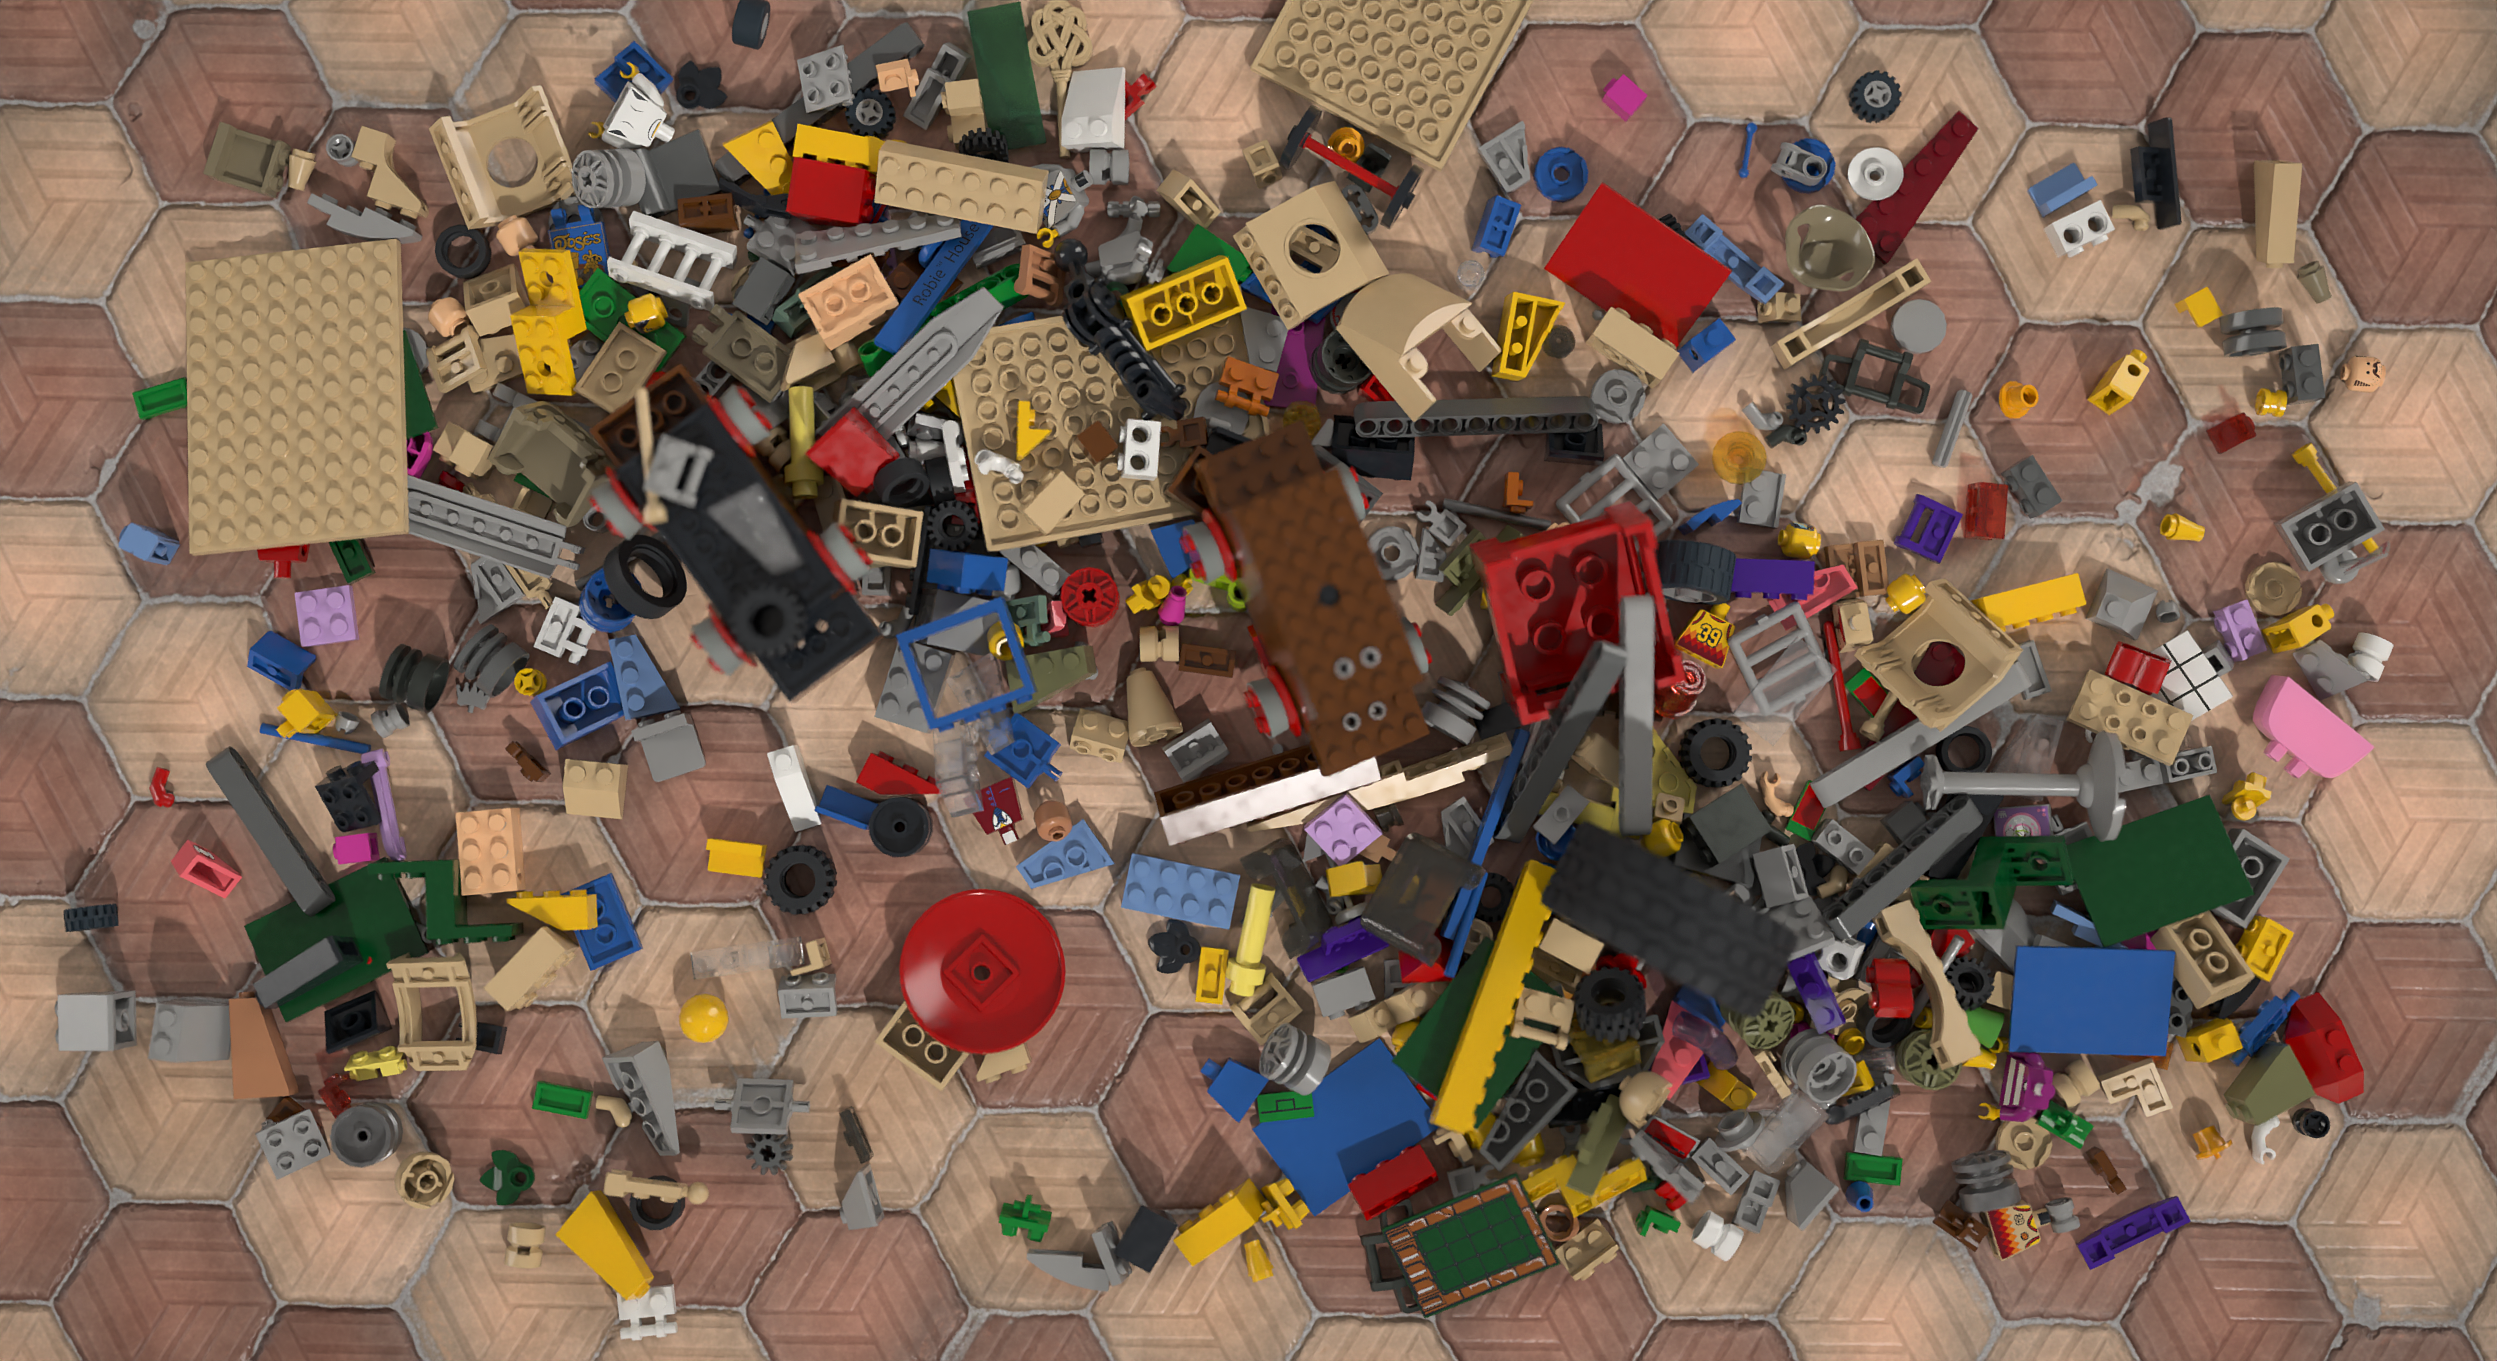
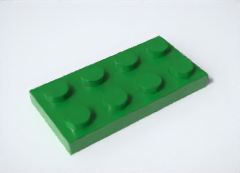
M597 268L580 290L579 295L586 328L606 342L619 322L629 327L624 313L629 311V301L638 297L612 277H609L602 269ZM666 319L663 327L645 334L640 333L636 327L630 328L667 352L655 372H659L665 367L687 338L684 333Z

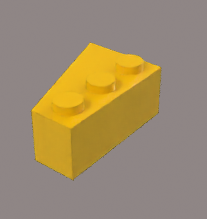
M1514 291L1506 295L1497 344L1502 349V352L1493 361L1491 376L1512 381L1526 378L1565 302Z
M1248 1178L1234 1190L1231 1189L1222 1195L1213 1206L1209 1204L1198 1213L1199 1217L1195 1220L1188 1219L1177 1228L1179 1233L1173 1241L1193 1267L1254 1225L1265 1211L1261 1204L1266 1199L1251 1179Z

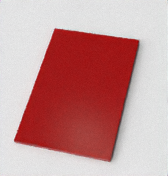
M1604 182L1600 184L1544 267L1546 271L1606 312L1611 307L1615 310L1616 308L1623 309L1631 316L1629 318L1637 325L1642 323L1648 326L1653 331V336L1659 340L1666 339L1670 341L1676 348L1732 272L1730 268Z

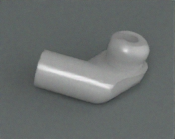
M1753 402L1742 409L1754 427L1759 430H1775L1783 423V416L1779 412L1761 413Z

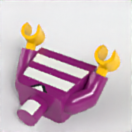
M1998 1036L1996 1040L1999 1042L2000 1047H1991L1989 1049L1992 1053L2009 1052L2008 1039ZM2010 1052V1055L2007 1054L1999 1100L2001 1108L1997 1109L1994 1105L1981 1103L1979 1106L1988 1108L1989 1113L1987 1116L1978 1117L1988 1121H1994L1997 1117H2000V1120L2025 1122L2036 1115L2037 1110H2046L2049 1105V1099L2055 1094V1088L2052 1085L2053 1070L2045 1066L2039 1053Z

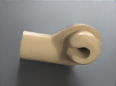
M598 1095L596 1109L610 1110L618 1127L624 1128L629 1126L632 1113L625 1100Z

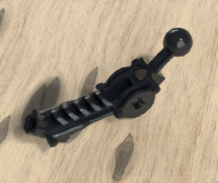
M1069 238L1059 242L1054 250L1055 264L1061 271L1068 272L1072 280L1063 288L1068 303L1063 306L1064 310L1062 312V318L1066 327L1077 340L1089 346L1088 350L1091 355L1096 356L1099 353L1103 355L1119 375L1123 386L1144 411L1141 413L1143 420L1150 421L1158 414L1170 421L1180 420L1184 417V412L1187 408L1185 400L1180 398L1186 392L1185 385L1180 383L1176 385L1160 363L1146 352L1130 332L1129 328L1133 326V321L1131 318L1125 317L1120 302L1107 288V278L1100 275L1095 279L1086 273L1084 266L1088 261V252L1083 243ZM1099 322H1100L1102 325H1104L1106 328H1103V329H1102L1101 326H1100V324H1099Z

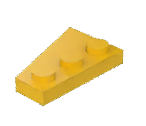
M772 120L722 143L771 195L789 194L793 163Z

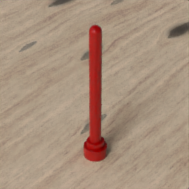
M1826 621L1823 624L1842 730L1840 741H1838L1839 751L1862 748L1860 737L1857 738L1856 732L1853 733L1834 624L1831 621Z

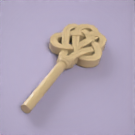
M1050 0L1043 9L1037 10L1032 15L1031 26L1034 35L1028 42L1027 52L1032 63L1039 67L1050 66L1052 70L1051 75L1057 89L1059 158L1066 159L1070 158V150L1061 146L1062 115L1068 95L1067 83L1072 74L1071 67L1081 66L1088 62L1092 56L1093 48L1091 39L1086 34L1087 22L1085 13L1080 8L1072 7L1066 0ZM1059 27L1063 29L1060 38L1056 32V29ZM1071 35H1073L1074 37H1073V39H1072V41H1071V43H1070V46H1069V48H1068V50H1067V46H1068V44H1069ZM1047 36L1049 37V39H1050V41H1051V44H1052L1053 47H1054L1053 50H1051V48H1050V46H1049V44H1048V42H1047V40H1046V37H1047ZM1082 44L1084 46V49L1080 54L1077 55ZM1038 46L1040 47L1044 56H1041L1037 53ZM1060 57L1063 59L1061 70L1058 63Z

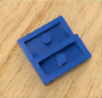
M635 41L614 57L615 62L595 78V84L615 103L628 81L632 83L631 80H627L620 75V70L627 76L632 73V68L627 62L637 66L639 73L643 74L656 86L660 95L673 81V77Z
M1739 499L1713 505L1685 521L1678 527V530L1685 536L1694 531L1705 520L1711 526H1714L1724 520L1742 502Z

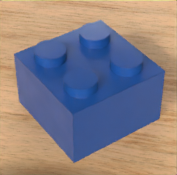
M930 549L927 582L937 583V589L965 594H971V592L976 591V594L992 596L993 591H1004L1008 558L972 552Z

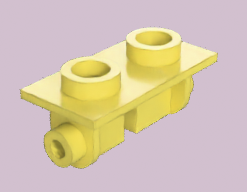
M387 1046L379 1051H359L351 1055L344 1070L349 1071L352 1080L361 1081L377 1078L378 1072L376 1068H380L383 1077L402 1074L403 1070H407L408 1064L406 1059H401L404 1052H398L397 1047Z

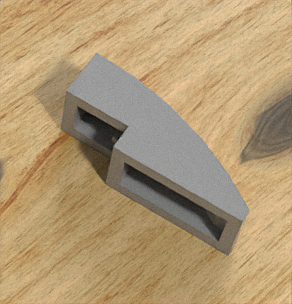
M950 42L944 43L933 65L927 69L915 92L916 96L912 98L903 116L923 129L928 130L943 108L941 92L946 91L945 82L959 81L973 56Z
M1029 1249L1027 1252V1260L1059 1280L1091 1290L1107 1292L1109 1290L1110 1281L1104 1265L1083 1263L1084 1252Z

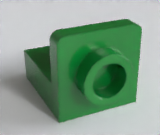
M1646 1205L1644 1211L1640 1210L1635 1221V1226H1638L1636 1231L1644 1237L1651 1222L1654 1223L1653 1228L1668 1234L1669 1230L1677 1233L1681 1225L1678 1218Z

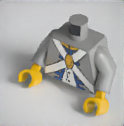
M1059 164L1032 166V168L1049 171L1043 212V222L1046 228L1040 229L1037 233V239L1044 235L1050 237L1049 240L1043 243V247H1051L1054 243V238H1061L1078 228L1085 212L1084 208L1089 204V199L1084 190L1094 183L1092 176L1086 170L1076 175L1073 169L1063 168Z

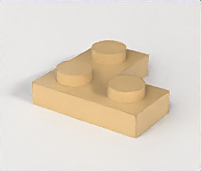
M2152 1057L2098 1076L2110 1104L2137 1095L2146 1117L2173 1108Z

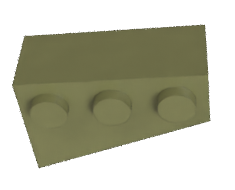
M1083 645L1026 655L1038 692L1032 694L1033 699L1018 705L1016 700L1012 701L1013 713H1025L1036 705L1051 699L1054 695L1096 674L1093 646ZM1015 660L1005 661L1010 692L1023 688L1024 685Z

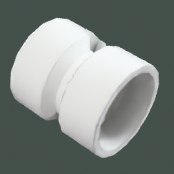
M2358 633L2352 647L2355 653L2349 654L2347 659L2350 661L2348 663L2361 673L2363 671L2367 672L2371 677L2368 681L2378 682L2384 670L2382 661L2388 660L2394 645L2381 637L2368 633Z
M1708 1210L1697 1223L1691 1240L1704 1249L1711 1247V1253L1726 1262L1739 1247L1744 1231L1731 1223L1724 1225L1722 1217Z

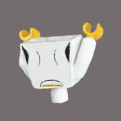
M627 62L632 68V73L627 76L620 70V75L627 80H631L632 83L629 81L626 83L605 123L599 121L592 122L593 125L599 128L598 134L588 132V135L591 138H602L604 142L618 149H639L642 145L649 147L654 137L668 143L675 129L663 123L667 113L663 109L664 101L652 82L639 73L637 66Z

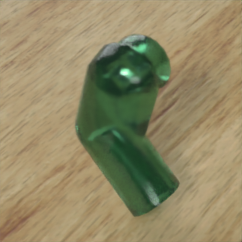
M1650 1165L1651 1174L1647 1176V1180L1632 1187L1631 1191L1632 1193L1653 1190L1664 1179L1659 1177L1652 1170L1653 1166Z

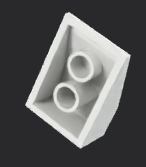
M1125 68L1073 71L1062 115L1061 146L1073 153L1090 152V149H1106V151L1124 149Z

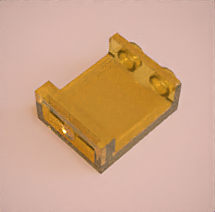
M1612 1002L1602 1004L1603 1006H1614ZM1573 1012L1568 1039L1583 1062L1585 1075L1590 1083L1641 1063L1639 1044L1634 1036H1626V1040L1623 1041L1619 1039H1614V1042H1608V1039L1598 1041L1596 1036L1589 1037L1586 1035V1030L1582 1031L1579 1027V1022H1577L1576 1012Z

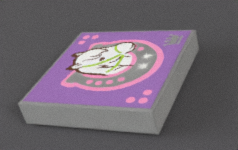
M2050 804L1998 807L1993 815L1995 837L2053 836Z

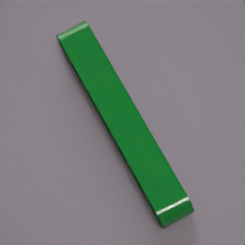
M1011 264L938 303L916 334L933 318L983 287L1003 306L1002 310L1028 297L1029 294L1021 295L1014 290L1015 281L1019 278L1020 264ZM874 339L864 343L858 349V354L869 377L876 374L894 356L875 345Z

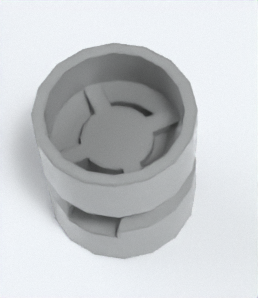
M1090 149L1089 173L1093 178L1094 183L1092 185H1106L1108 181H1111L1113 185H1129V150L1113 149L1111 153H1108L1106 149Z

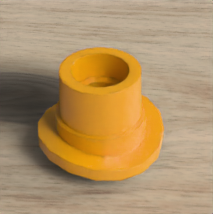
M1342 127L1330 135L1327 147L1355 163L1364 152V141L1357 130L1351 127Z
M2009 381L2003 384L1999 393L2001 411L2010 419H2018L2026 415L2029 409L2038 403L2039 399L2038 392L2034 386L2029 384L2022 385L2016 381Z
M2215 1125L2193 1134L2200 1152L2195 1155L2197 1160L2206 1159L2213 1155L2218 1159L2221 1157L2219 1152L2233 1144L2231 1140L2225 1142Z

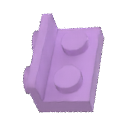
M2248 599L2213 611L2215 627L2218 632L2222 633L2225 641L2224 648L2234 662L2246 660L2248 657L2267 650Z

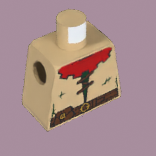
M1852 598L1836 601L1829 605L1839 653L1858 650L1859 647L1867 646L1873 641L1866 601Z

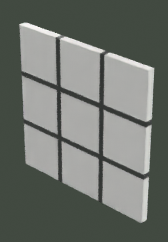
M2188 630L2151 651L2153 654L2172 660L2159 693H2152L2151 697L2194 715L2192 720L2233 697ZM2125 683V685H2127V686H2129V687H2131V688H2133V689L2136 688V686H2134V685H2132V684Z

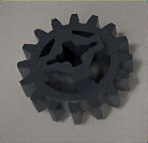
M1812 373L1808 381L1801 376V384L1799 386L1791 384L1795 391L1793 393H1786L1785 396L1791 399V402L1784 404V407L1792 410L1788 413L1787 417L1789 419L1796 418L1793 424L1795 427L1798 428L1803 424L1804 432L1808 433L1810 428L1813 427L1814 432L1819 434L1820 427L1823 426L1828 431L1830 430L1829 423L1831 421L1836 424L1839 423L1835 416L1837 414H1844L1845 411L1840 409L1839 405L1846 403V400L1838 397L1843 390L1841 388L1834 389L1837 383L1835 380L1832 379L1826 383V375L1822 374L1819 380H1817L1816 375ZM1812 386H1822L1821 388L1819 387L1816 391L1806 390L1807 388ZM1807 396L1811 399L1818 400L1817 402L1820 404L1819 406L1823 408V411H1821L1819 408L1816 409L1815 407H1812V404L1807 399ZM1832 396V408L1830 410L1828 408V399ZM1800 397L1802 401V407L1798 412L1797 403ZM1814 416L1824 417L1823 419L1818 421H1808L1811 420Z

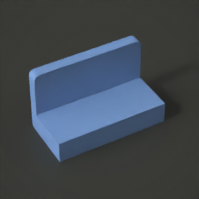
M2072 163L2033 185L2027 192L2042 217H2045L2087 193L2098 184L2093 176L2084 179L2076 164Z

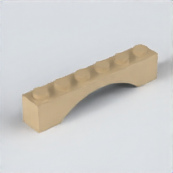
M1915 259L1833 310L1777 341L1771 346V349L1783 369L1786 370L1922 289L1932 281L1919 260Z
M1910 899L1883 909L1872 920L1882 942L1903 955L1916 969L1925 984L1933 1013V1032L1930 1046L1941 1070L1981 1055L1980 1044L1967 1024L1968 1019L1965 1011L1960 1008L1955 998L1954 987L1946 979L1940 958L1933 951L1931 938L1924 931L1919 921V912L1912 905Z

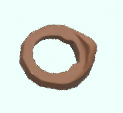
M1552 1204L1545 1207L1540 1214L1539 1219L1550 1239L1564 1242L1577 1235L1580 1228L1578 1218H1573L1567 1206ZM1551 1211H1560L1570 1220V1227L1567 1231L1553 1232L1546 1226V1216Z

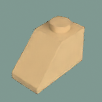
M1174 169L1156 189L1176 211L1195 226L1199 224L1207 229L1221 212L1191 178Z
M808 333L795 340L796 344L790 352L780 388L782 392L830 370L836 362L819 333L814 336Z

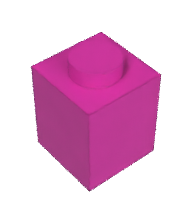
M1623 74L1618 80L1613 78L1605 86L1603 91L1606 94L1602 102L1626 122L1644 103L1648 95Z
M377 833L335 837L333 855L338 860V865L379 860Z

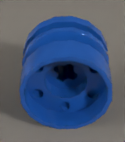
M604 568L591 576L580 594L579 609L582 618L590 627L597 631L607 633L621 631L632 622L636 615L626 610L612 595L605 580ZM632 574L634 580L642 588L639 580L636 578L634 574ZM607 598L612 599L613 605L611 608L606 606Z

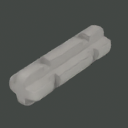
M1110 201L1107 204V214L1110 218L1119 217V215L1129 217L1134 212L1128 210L1129 201H1123V204H1119V201ZM1149 201V204H1146L1148 211L1145 215L1159 217L1160 203L1158 201Z

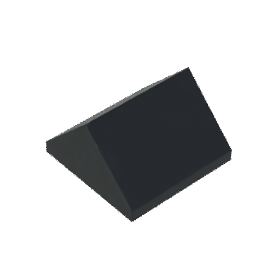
M1597 424L1589 432L1547 433L1544 461L1599 466L1604 461L1602 424Z
M376 990L324 1011L326 1052L328 1054L342 1051L392 1029Z
M1141 1204L1113 1253L1150 1274L1176 1231L1178 1224L1167 1211Z

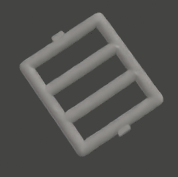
M1618 454L1611 455L1591 473H1585L1579 478L1580 482L1556 502V507L1572 524L1599 516L1603 512V508L1610 507L1633 488L1642 499L1636 507L1643 514L1650 509L1660 521L1653 527L1655 539L1673 525V519ZM1615 467L1625 480L1579 517L1569 504ZM1635 541L1636 552L1638 554L1640 552L1638 541Z
M1796 601L1768 616L1762 614L1755 618L1756 623L1730 636L1727 640L1759 711L1764 716L1793 701L1797 704L1806 699L1805 694L1832 679V673L1800 603ZM1793 615L1799 628L1746 657L1740 643ZM1804 638L1809 649L1808 652L1757 680L1751 668L1753 665ZM1815 662L1820 673L1819 675L1767 702L1762 689L1807 664Z

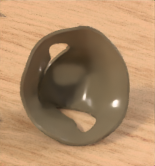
M1827 205L1811 206L1797 214L1786 229V259L1789 270L1801 284L1807 287L1832 291H1848L1858 286L1875 264L1874 249L1865 229L1852 216ZM1803 224H1808V233L1800 248L1801 238L1797 228ZM1854 272L1853 277L1849 281L1840 279L1845 274Z

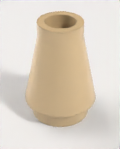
M293 148L292 155L289 154L288 187L304 191L305 185L317 163L314 161L316 154Z

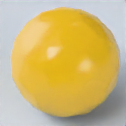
M699 994L691 997L682 1006L679 1014V1026L687 1038L699 1043L713 1042L721 1037L729 1022L728 1010L723 1001L710 994Z

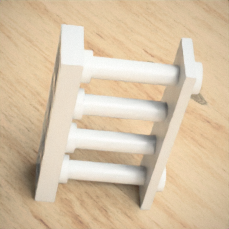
M633 211L629 218L631 235L634 237L621 261L611 257L608 258L609 277L620 283L626 282L685 302L696 309L710 311L714 307V294L710 289L721 267L734 269L737 263L736 245ZM648 240L660 245L646 270L632 265L643 242ZM671 249L685 253L673 278L658 274ZM696 258L711 262L699 287L684 283Z

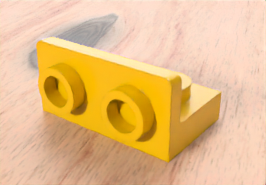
M2254 915L2248 927L2244 928V932L2235 948L2255 976L2270 982L2294 932L2270 918Z

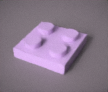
M351 585L295 593L301 647L359 640L353 587Z
M1347 792L1304 825V830L1338 866L1345 865L1382 835V830Z

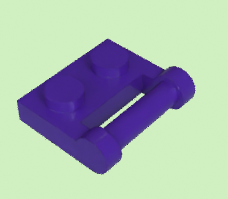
M1916 494L1913 500L1915 505L1901 535L1896 537L1893 544L1939 564L1963 514L1926 496ZM1927 508L1932 512L1918 542L1915 543L1910 539L1924 509Z

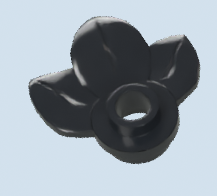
M689 61L680 69L678 75L680 86L676 92V99L683 108L692 110L700 106L705 109H714L721 106L727 100V95L718 89L722 80V71L719 67H709L699 71L697 66L692 61ZM688 93H695L693 100H686Z
M1808 842L1798 846L1796 852L1808 895L1818 896L1816 887L1827 883L1823 878L1832 870L1836 861L1826 855H1815L1814 843Z
M1174 919L1168 920L1167 932L1154 934L1148 939L1150 949L1157 956H1160L1157 971L1165 974L1179 972L1185 963L1196 961L1201 953L1200 944L1196 938L1190 936L1188 927L1183 922ZM1185 944L1190 947L1188 955L1184 954L1182 950Z

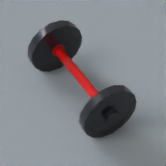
M1311 105L1297 126L1294 125L1287 138L1289 141L1282 153L1279 166L1290 170L1305 148L1317 153L1391 197V202L1380 222L1382 226L1390 230L1404 208L1408 209L1416 195L1413 194V191L1424 169L1414 164L1401 185L1395 187L1313 139L1312 134L1320 120L1322 110Z

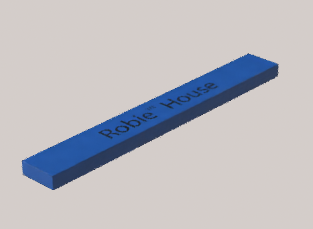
M962 219V237L945 242L874 339L875 345L895 355L913 338L994 225Z
M1516 729L1510 743L1512 746L1511 754L1504 759L1439 935L1451 940L1455 938L1528 742L1530 736L1528 731Z

